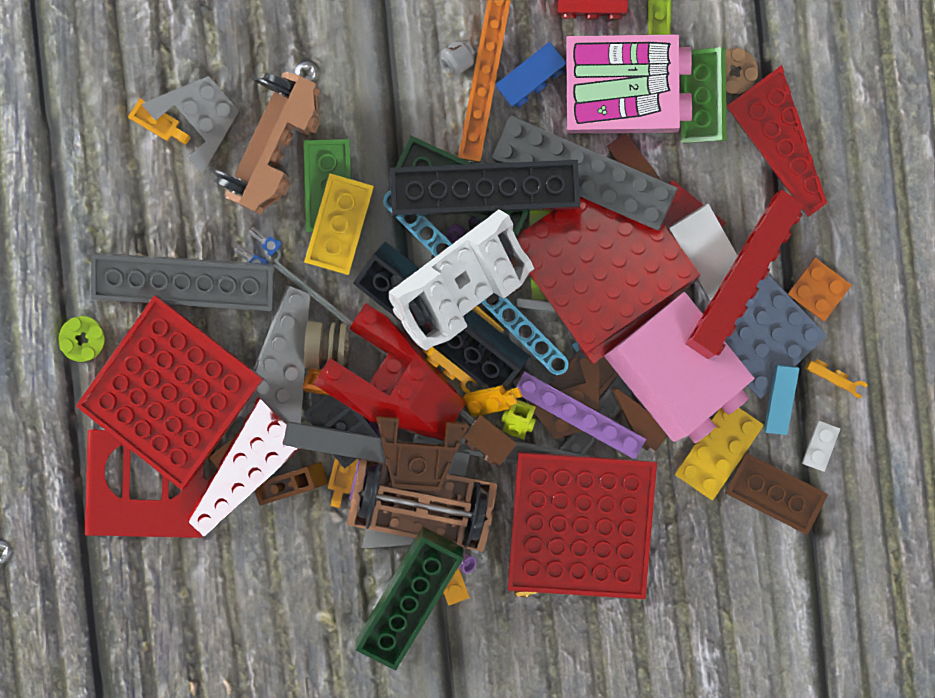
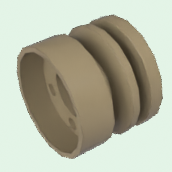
M308 321L304 347V368L320 369L322 361L327 360L328 362L330 358L338 361L340 365L345 367L350 349L348 324L341 323L340 333H336V323H332L330 331L327 333L325 332L324 322Z

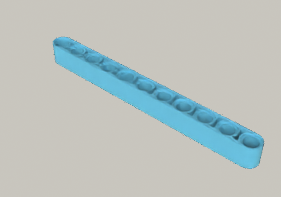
M391 191L385 194L383 201L385 207L392 213V207L389 205ZM417 216V220L412 224H408L405 217H396L435 257L439 255V245L443 243L448 244L449 247L452 245L425 216ZM426 227L432 228L434 233L430 240H424L421 235L422 230ZM499 296V302L493 306L489 305L486 299L481 302L550 372L556 375L566 372L569 366L566 356L507 297L503 299ZM508 308L513 309L516 314L512 322H507L503 318V312ZM528 325L531 327L532 334L529 338L520 336L519 329L521 326ZM539 341H544L548 344L549 349L546 354L541 355L537 353L535 346ZM562 358L565 362L564 369L561 371L554 370L552 367L553 359Z

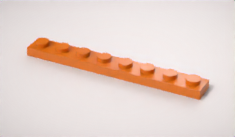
M487 0L458 157L464 160L481 162L511 0Z

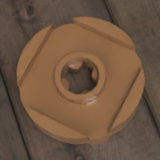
M741 48L726 50V93L733 95L745 93L754 85L758 77L757 63L750 53ZM730 66L740 68L739 77L736 78L735 75H729L731 71Z

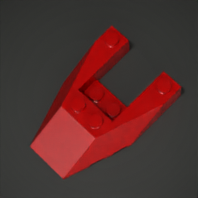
M365 303L349 330L387 353L370 383L330 358L313 385L371 422L377 423V416L398 417V429H406L415 432V434L443 441L446 421L455 422L466 404L465 400L438 368L426 360L427 355L386 315Z

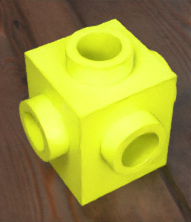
M517 400V404L512 405L510 410H505L501 422L505 423L503 432L524 440L527 431L532 432L536 419L532 417L536 407Z

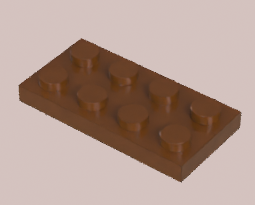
M748 453L744 454L725 491V494L808 535L828 496L827 493Z

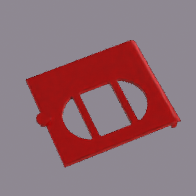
M88 429L85 535L202 538V534L188 522L187 518L200 495H203V492H205L209 485V481L204 478V463L187 487L172 499L169 498V480L163 475L161 500L130 499L131 450L106 430ZM121 445L124 447L122 498L112 492L105 477L107 460L111 453Z

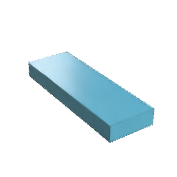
M775 364L763 429L765 433L788 434L799 374L797 366Z

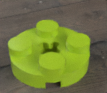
M86 316L71 318L60 330V350L73 361L86 362L99 356L105 347V333L99 322L93 318ZM83 332L86 334L85 338L88 339V342L83 343L81 346L78 344L79 341L76 337Z

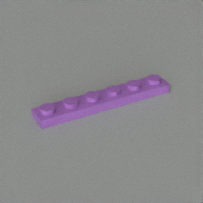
M527 372L523 373L516 388L520 389L523 398L633 459H636L646 441V438Z

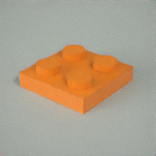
M813 258L787 294L821 321L825 322L852 285L817 258Z

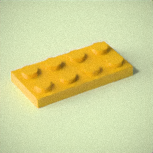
M329 173L304 263L346 275L350 274L374 186Z
M722 408L717 410L711 419L716 427L703 439L694 444L674 474L712 501L764 426V424L740 408L729 415Z

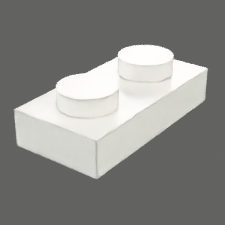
M817 421L802 464L825 472L840 428Z

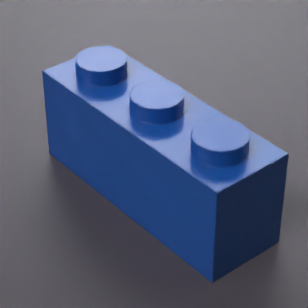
M548 42L496 83L495 88L511 108L516 105L520 108L529 101L527 96L535 91L538 94L547 87L545 82L551 77L554 79L560 77L565 72L564 67L567 63L554 46Z

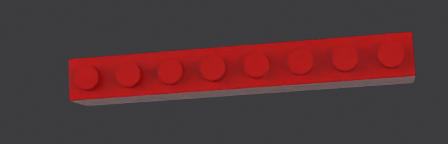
M780 190L772 197L685 343L687 346L707 359L721 354L725 348L724 340L727 336L730 337L737 327L735 325L737 318H741L748 309L746 303L749 298L753 299L757 294L759 281H763L770 271L768 268L771 261L774 262L780 255L781 250H779V247L790 238L792 232L789 230L793 224L796 225L801 219L803 203L784 190Z

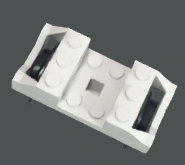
M501 210L496 211L484 220L475 216L469 218L468 226L470 232L406 280L396 274L391 277L393 288L389 292V300L394 307L393 312L402 321L405 330L415 343L427 351L432 346L452 339L467 327L463 318L466 313L493 293L504 299L519 288L529 272L534 269L531 260L521 249L514 235L510 216ZM511 258H513V260H514V261L517 263V265H518V266H516L515 268H513V263H512ZM423 326L431 332L425 335L419 327Z

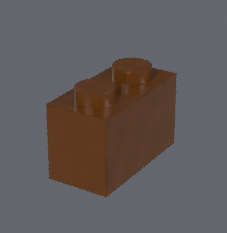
M482 414L477 417L463 435L466 439L464 443L473 451H476L477 448L484 453L483 458L491 465L497 463L500 466L517 445L516 441Z

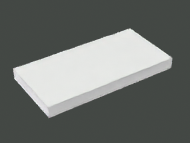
M705 204L669 226L668 229L700 273V277L697 280L710 302L737 258V254L710 205Z

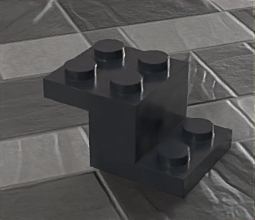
M325 395L303 413L313 426L379 437L367 422V418L331 395ZM333 454L344 469L358 459Z

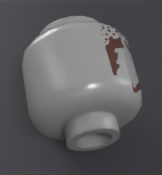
M458 40L442 50L439 60L447 73L458 75L473 65L475 52L470 44H465Z

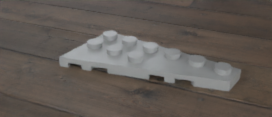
M286 286L253 369L264 380L238 416L246 418L254 408L255 401L259 396L286 423L287 421L301 423L302 386L305 372L304 347L310 294L291 286Z

